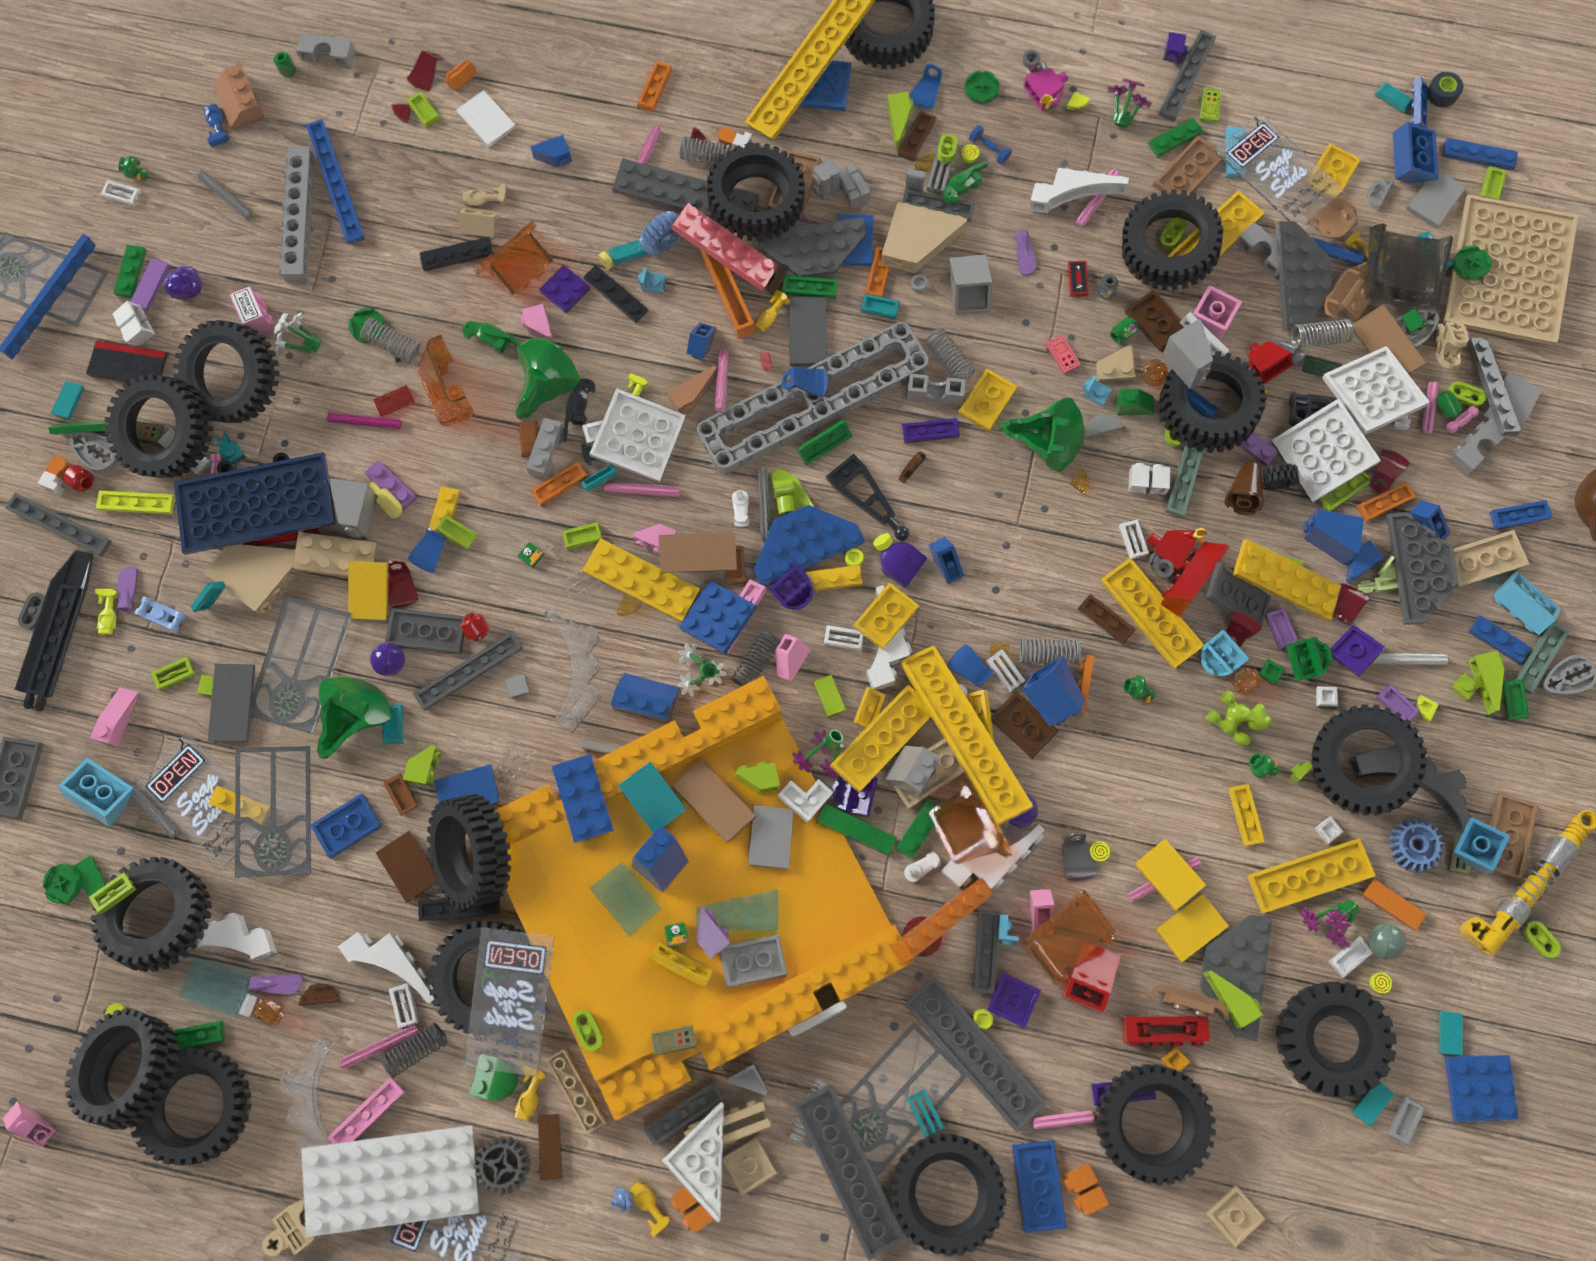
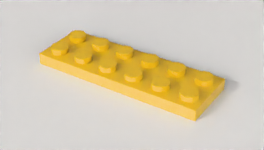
M1239 190L1217 209L1218 217L1221 216V225H1223L1220 257L1236 243L1239 235L1253 222L1257 223L1265 214L1264 211ZM1199 228L1189 235L1167 257L1182 256L1195 248L1200 239Z
M601 538L582 569L583 573L679 622H682L701 591L700 588L670 573L660 574V568Z
M1245 539L1242 542L1233 576L1325 621L1332 620L1341 585L1249 539Z
M1131 558L1100 580V583L1173 670L1203 648L1204 644L1185 621L1160 605L1164 599L1162 594Z
M907 685L830 765L858 793L865 788L931 718L917 692Z
M1358 838L1249 874L1247 879L1260 912L1263 914L1375 877L1376 875L1361 839Z

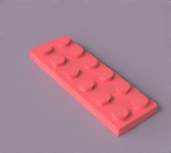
M687 203L671 227L680 236L761 291H763L778 266L775 262L689 203Z

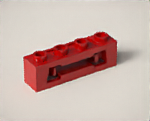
M1208 1016L1122 1017L1123 1043H1129V1047H1142V1043L1149 1042L1150 1047L1163 1046L1162 1042H1170L1171 1046H1183V1042H1191V1046H1204V1042L1210 1041ZM1184 1022H1193V1025L1183 1026V1032L1193 1033V1036L1185 1037V1034H1150L1147 1037H1139V1034L1148 1033L1147 1026L1184 1025ZM1136 1023H1146V1026H1137Z

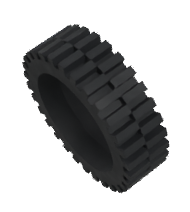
M876 0L874 3L891 1L906 6L914 14L912 23L901 33L881 35L869 29L862 19L844 43L845 47L849 48L851 55L856 53L855 59L858 61L863 58V64L868 65L869 62H872L873 68H877V65L881 64V69H886L887 65H891V69H896V64L898 63L900 67H904L906 61L909 64L913 63L914 56L919 59L921 52L925 53L927 46L931 43L935 19L933 0Z
M746 143L744 149H741L740 145L735 146V152L731 149L727 150V157L721 154L719 161L715 160L713 163V168H710L709 176L707 177L708 207L712 218H715V222L721 223V226L728 229L732 234L736 232L737 237L743 239L744 235L747 236V241H752V237H757V241H762V236H766L767 240H771L772 234L775 233L776 237L781 236V230L785 233L789 231V225L793 227L796 224V219L799 220L804 206L805 180L798 162L794 163L792 156L787 158V152L784 150L779 153V147L774 146L773 150H771L770 144H765L764 148H762L760 143H755V147H750V143ZM760 177L775 183L782 193L783 200L778 206L770 210L750 212L739 209L731 204L729 197L734 186L740 181L747 178Z
M1171 189V194H1167L1166 190L1161 191V196H1157L1155 192L1151 194V200L1146 196L1142 199V205L1138 202L1135 205V209L1130 210L1129 217L1125 219L1122 231L1123 259L1125 258L1124 263L1126 267L1129 266L1131 274L1135 273V278L1138 281L1143 277V284L1146 286L1149 282H1152V288L1157 289L1158 285H1162V290L1166 291L1168 286H1172V291L1178 290V285H1182V288L1185 289L1188 288V282H1191L1192 286L1196 285L1198 277L1201 281L1204 280L1206 273L1210 274L1213 271V266L1216 267L1223 240L1221 216L1218 217L1216 208L1212 210V203L1208 202L1205 205V198L1201 196L1197 200V194L1194 192L1187 196V190H1182L1181 194H1176L1177 189ZM1179 217L1199 228L1200 239L1195 248L1187 254L1178 257H1165L1155 253L1150 249L1145 240L1146 228L1150 224L1165 218Z
M210 320L206 321V324L201 323L197 325L199 329H191L190 333L192 336L185 335L183 338L187 343H180L178 346L182 352L175 354V358L179 359V364H173V368L178 369V373H173L174 378L183 380L184 383H189L193 386L192 389H197L200 392L198 396L203 397L206 401L202 405L208 406L210 410L205 414L211 416L212 421L242 423V421L247 422L251 420L250 418L258 417L259 414L257 412H264L266 410L263 404H271L272 400L268 397L275 396L276 394L272 387L279 384V381H274V376H279V371L274 370V366H279L278 360H272L276 353L274 350H268L272 347L271 343L264 341L266 337L263 334H258L259 331L250 328L251 326L230 321ZM219 343H225L233 347L240 355L244 366V377L241 386L232 396L225 399L213 398L208 392L204 381L206 359L210 351Z
M1216 351L1215 355H1212L1213 362L1206 379L1225 383L1238 394L1242 401L1241 407L1235 414L1223 419H1211L1197 413L1188 402L1186 395L1187 385L1171 368L1160 393L1158 402L1160 406L1158 410L1159 413H1162L1161 421H1166L1164 427L1167 430L1172 428L1170 435L1173 438L1177 435L1180 436L1178 442L1182 444L1184 441H1187V447L1191 449L1193 444L1197 445V451L1202 452L1204 447L1207 448V453H1213L1214 449L1217 448L1219 453L1223 452L1225 447L1229 451L1235 445L1237 447L1242 445L1243 440L1246 442L1250 435L1253 434L1265 409L1266 394H1263L1265 387L1264 385L1260 386L1262 382L1260 376L1254 378L1257 373L1255 369L1248 370L1250 364L1247 362L1243 365L1240 364L1241 358L1236 357L1235 360L1230 359L1232 355L1230 353H1226L1225 357L1221 356V351Z
M148 374V376L140 375L139 378L134 377L130 379L131 383L125 382L122 385L125 390L117 389L115 393L119 397H112L110 400L114 404L113 407L108 406L106 410L111 413L110 417H105V422H109V427H104L105 432L110 433V437H106L107 443H113V446L109 447L110 451L118 453L114 456L115 459L123 461L121 465L124 468H129L130 472L147 477H179L183 475L182 473L190 472V467L195 468L199 464L195 460H203L205 456L201 452H207L209 449L205 442H211L212 437L207 436V431L213 432V426L207 425V422L212 421V417L205 414L210 410L208 406L202 405L206 401L203 397L198 396L200 392L197 389H192L193 386L189 383H184L183 380ZM150 398H158L167 403L176 419V432L173 441L165 450L156 454L145 453L139 444L136 434L138 414L142 406Z
M1366 704L1362 705L1361 708L1352 706L1350 710L1346 711L1344 709L1337 716H1332L1330 721L1323 725L1316 737L1311 754L1313 776L1317 780V786L1322 788L1324 796H1328L1334 805L1337 803L1343 810L1348 809L1353 814L1362 813L1365 816L1369 814H1374V816L1380 815L1384 812L1389 813L1407 802L1423 782L1422 779L1426 774L1425 766L1427 765V759H1425L1426 747L1423 748L1422 746L1424 743L1423 738L1418 737L1417 733L1419 731L1416 727L1412 728L1410 726L1411 722L1408 719L1404 721L1400 718L1402 714L1398 712L1393 714L1390 712V708L1386 707L1383 710L1379 709V705H1374L1372 708ZM1365 729L1380 731L1389 736L1397 745L1401 764L1397 775L1388 784L1377 788H1365L1352 783L1342 773L1338 763L1339 747L1346 737L1356 731Z
M478 794L440 801L439 804L435 805V810L431 812L432 817L429 818L431 826L427 828V832L430 834L427 837V843H430V847L427 849L428 853H431L429 862L434 867L432 869L433 875L437 876L436 884L441 885L440 891L442 894L445 893V899L447 901L450 900V904L452 906L456 905L458 909H467L496 902L505 894L504 890L508 888L506 882L510 881V875L507 873L511 872V865L508 864V861H511V855L507 851L510 849V843L506 844L505 838H508L507 832H503L505 825L503 821L499 822L500 814L494 812V805H489L490 801ZM466 833L472 848L474 869L471 866L466 850Z
M150 857V861L143 858L139 859L140 865L132 862L129 863V870L124 867L121 868L119 872L121 874L123 872L128 874L129 879L133 882L132 885L137 890L102 915L99 913L91 915V921L96 923V925L91 926V931L96 934L93 938L95 942L99 943L97 945L98 948L106 956L135 971L148 972L150 970L157 972L159 967L164 970L170 968L169 962L174 965L180 962L179 956L186 958L190 955L187 949L190 947L195 950L198 946L194 941L196 938L202 940L204 934L200 931L201 929L207 930L209 926L204 920L211 919V913L206 910L212 908L211 902L207 900L210 898V894L205 890L207 888L206 885L186 867L165 857L160 859ZM113 875L110 879L114 880L117 876ZM159 883L167 885L174 897V910L166 926L154 936L146 939L135 940L126 937L123 934V920L131 902L142 891Z
M500 921L471 922V924L460 926L461 929L453 930L451 932L453 936H446L443 939L446 945H438L436 950L440 952V955H433L431 961L436 962V966H429V972L434 973V978H428V984H434V989H430L429 994L430 996L436 995L437 997L432 1003L434 1006H441V1009L437 1011L440 1016L447 1015L444 1021L447 1024L455 1023L453 1028L456 1030L463 1029L462 1033L488 1035L514 1028L513 1025L508 1027L506 1024L502 1025L501 1023L500 1025H496V1023L488 1024L484 1017L487 1018V1013L490 1011L496 1019L493 1012V1007H496L498 1013L502 1014L505 1018L508 1014L510 1018L515 1016L519 1020L525 1017V1014L521 1016L517 1013V1008L527 1009L532 1013L534 1009L531 1006L537 1005L539 999L536 998L535 1002H529L521 999L519 996L517 999L504 997L501 1000L502 1002L504 999L507 1001L511 999L516 1003V1007L512 1005L513 1013L510 1010L509 1013H506L503 1010V1006H499V1003L488 1009L473 1008L467 1005L460 996L457 987V969L461 958L468 951L476 947H487L488 939L495 940L490 934L491 928L493 929L492 934L497 938V941L532 945L529 944L528 935H522L524 931L520 928H514V925L505 924V922ZM510 970L509 988H515L518 993L520 990L529 989L526 986L522 988L517 984L518 980H524L531 983L534 990L530 993H522L523 995L535 997L542 994L543 988H539L538 984L544 983L545 977H539V974ZM517 1002H521L520 1007L517 1006Z
M122 1009V1011H113V1015L106 1014L104 1020H97L95 1022L96 1028L90 1027L87 1030L89 1036H82L79 1040L82 1043L81 1047H75L73 1051L77 1053L75 1059L70 1058L69 1064L73 1065L72 1069L66 1071V1076H69L70 1080L65 1081V1087L70 1088V1090L65 1092L66 1098L71 1099L67 1103L69 1107L73 1108L71 1110L72 1113L78 1115L77 1118L84 1122L112 1130H126L127 1127L133 1128L136 1126V1122L143 1123L146 1121L145 1115L151 1117L155 1113L153 1107L159 1108L162 1105L160 1098L162 1096L167 1097L169 1091L166 1090L167 1086H173L175 1080H172L171 1076L172 1074H177L178 1068L174 1067V1064L179 1063L180 1058L174 1054L179 1052V1046L174 1044L178 1039L177 1036L172 1035L174 1030L168 1027V1023L137 1010ZM141 1041L142 1059L138 1073L127 1091L117 1100H113L108 1089L111 1067L122 1050L132 1043Z
M179 1049V1052L174 1053L180 1058L179 1063L174 1064L178 1071L177 1074H172L171 1079L175 1080L173 1086L180 1079L188 1075H206L212 1078L222 1091L223 1111L216 1126L205 1135L197 1138L183 1137L171 1129L166 1120L164 1110L167 1097L162 1096L160 1098L162 1105L159 1108L153 1107L155 1113L151 1117L145 1115L146 1121L143 1123L136 1122V1130L130 1133L133 1138L140 1137V1140L136 1142L139 1148L146 1147L143 1152L147 1156L154 1155L153 1160L163 1161L162 1164L166 1165L174 1164V1166L207 1162L212 1158L220 1156V1152H226L231 1148L228 1144L235 1143L239 1139L236 1134L243 1133L245 1127L241 1126L242 1122H248L249 1115H244L245 1110H251V1104H246V1098H251V1092H245L244 1089L249 1086L248 1080L241 1079L245 1076L243 1070H236L239 1065L236 1062H230L231 1058L229 1056L221 1055V1052L212 1051L211 1049ZM168 1085L166 1090L170 1091L173 1086Z
M1141 1064V1067H1130L1131 1070L1120 1072V1077L1115 1076L1111 1079L1113 1084H1107L1104 1088L1107 1091L1105 1096L1101 1094L1099 1098L1102 1103L1101 1107L1097 1106L1096 1108L1099 1118L1095 1117V1124L1099 1125V1129L1096 1132L1097 1136L1101 1137L1102 1140L1099 1141L1100 1145L1106 1150L1105 1154L1113 1161L1112 1163L1116 1167L1139 1181L1156 1185H1163L1164 1182L1169 1185L1175 1184L1174 1180L1176 1179L1180 1182L1186 1180L1184 1175L1192 1176L1196 1173L1194 1171L1195 1167L1201 1168L1204 1165L1201 1159L1203 1157L1208 1159L1210 1153L1206 1150L1208 1146L1212 1148L1214 1146V1142L1210 1140L1211 1135L1216 1136V1130L1211 1128V1124H1216L1215 1117L1210 1116L1213 1108L1212 1105L1206 1102L1209 1098L1206 1094L1201 1093L1202 1088L1199 1084L1193 1083L1194 1080L1178 1070L1156 1064ZM1148 1090L1160 1091L1171 1097L1180 1109L1183 1122L1182 1132L1176 1144L1168 1151L1156 1155L1145 1154L1136 1150L1126 1139L1122 1128V1115L1127 1103L1138 1093Z
M950 1133L930 1135L910 1146L906 1153L902 1154L899 1158L900 1161L894 1168L895 1171L891 1177L890 1201L893 1213L904 1233L916 1245L937 1255L945 1254V1256H952V1254H957L959 1256L964 1255L963 1252L969 1251V1253L975 1251L974 1248L977 1246L982 1247L987 1238H992L995 1228L998 1230L1000 1218L1004 1217L1005 1212L1003 1208L1006 1206L1007 1201L1005 1199L1006 1187L1003 1183L1005 1181L1004 1177L1000 1173V1167L993 1160L991 1154L976 1142ZM940 1160H952L964 1165L972 1173L978 1188L977 1203L971 1215L963 1222L952 1226L938 1225L927 1219L920 1211L916 1201V1184L920 1174L930 1164Z

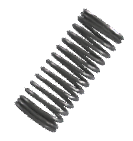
M764 630L760 632L758 638L755 639L756 642H753L751 649H748L749 652L744 656V660H741L742 663L734 671L735 674H732L731 680L738 686L742 687L750 683V681L758 679V676H761L759 672H763L761 668L766 669L764 666L768 665L766 661L770 662L769 658H773L771 654H775L774 651L779 645L780 640L771 633Z
M433 1022L431 1026L428 1025V1030L424 1028V1032L420 1031V1035L416 1033V1037L412 1036V1040L408 1038V1043L407 1041L403 1042L404 1045L400 1043V1048L398 1046L395 1049L392 1048L391 1052L383 1053L380 1059L387 1073L392 1078H395L397 1075H400V1072L403 1073L404 1070H408V1067H412V1064L416 1065V1062H420V1059L424 1060V1057H428V1054L432 1055V1052H436V1049L440 1050V1047L447 1045V1039L438 1024Z

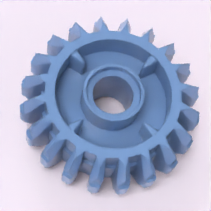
M673 211L662 212L661 215H657L655 219H652L647 224L639 239L640 245L645 252L651 256H658L659 253L663 254L674 244H677V240L681 237L671 229L679 217Z
M1412 818L1410 821L1406 819L1402 821V824L1396 825L1397 829L1391 831L1394 836H1390L1388 840L1393 842V844L1388 845V848L1393 849L1394 852H1391L1390 855H1396L1395 863L1402 862L1401 868L1404 869L1408 866L1410 872L1414 870L1417 873L1423 870L1429 871L1431 867L1437 866L1436 862L1442 860L1440 855L1444 854L1445 851L1440 849V847L1444 846L1445 843L1440 842L1439 839L1443 835H1437L1438 828L1431 829L1432 823L1428 822L1425 824L1424 819H1420L1418 822L1416 818ZM1414 841L1418 842L1419 850L1414 848Z

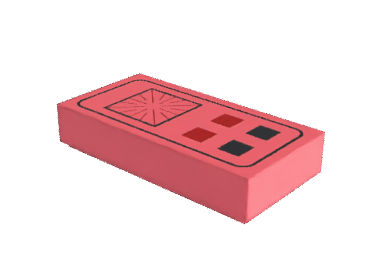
M1063 335L1046 343L1047 348L1064 375L1080 367V362Z

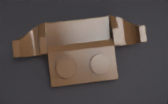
M1368 262L1343 272L1326 296L1324 310L1332 321L1338 319L1336 316L1340 311H1343L1351 320H1358L1375 296L1376 292L1364 281L1366 279L1364 276L1373 269V266Z
M1162 984L1152 988L1146 996L1152 998L1156 992L1162 993V1002L1174 1004L1173 1008L1182 1011H1186V1008L1192 1009L1195 1015L1206 1017V1015L1213 1016L1215 1009L1221 1013L1222 1020L1229 1021V1013L1225 1005L1213 998Z

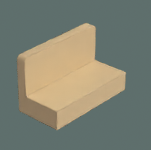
M463 208L459 212V233L493 238L495 236V222L499 220V212Z

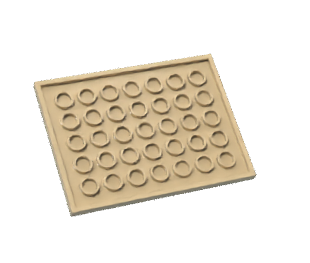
M1468 194L1465 198L1455 255L1461 248L1466 246H1478L1479 249L1486 250L1489 253L1492 266L1488 274L1477 281L1462 279L1452 269L1443 324H1446V322L1464 323L1467 329L1556 346L1559 338L1578 215Z

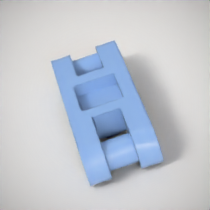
M144 596L140 601L142 603L139 609L136 608L134 614L176 633L180 629L179 625L187 617L181 612L161 605ZM149 606L152 607L150 614L146 613Z

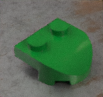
M1311 637L1285 644L1296 682L1323 675L1328 671L1329 664L1332 663V652L1326 643H1322L1316 637Z
M481 1054L469 1095L498 1102L512 1095L518 1084V1074L515 1073L514 1064L505 1059Z

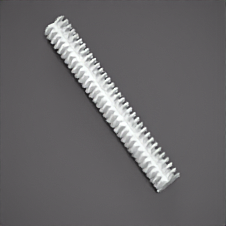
M1382 653L1373 664H1380L1381 662V664L1393 663V665L1394 663L1395 665L1397 663L1398 665L1399 663L1400 665L1401 663L1403 665L1404 663L1405 665H1445L1446 663L1448 664V656L1446 654Z

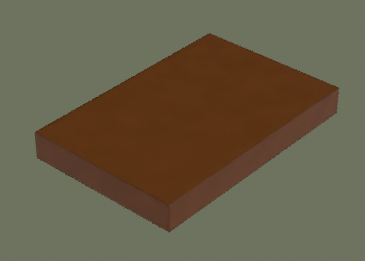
M1151 290L1124 312L1129 318H1133L1137 322L1138 328L1159 351L1166 348L1171 335L1184 328L1180 324L1181 319L1154 290Z
M1017 691L991 716L992 723L1031 759L1059 732L1053 725L1049 727L1040 713Z
M410 830L376 852V855L406 903L436 884L437 876L432 873L434 867L430 864L429 859Z

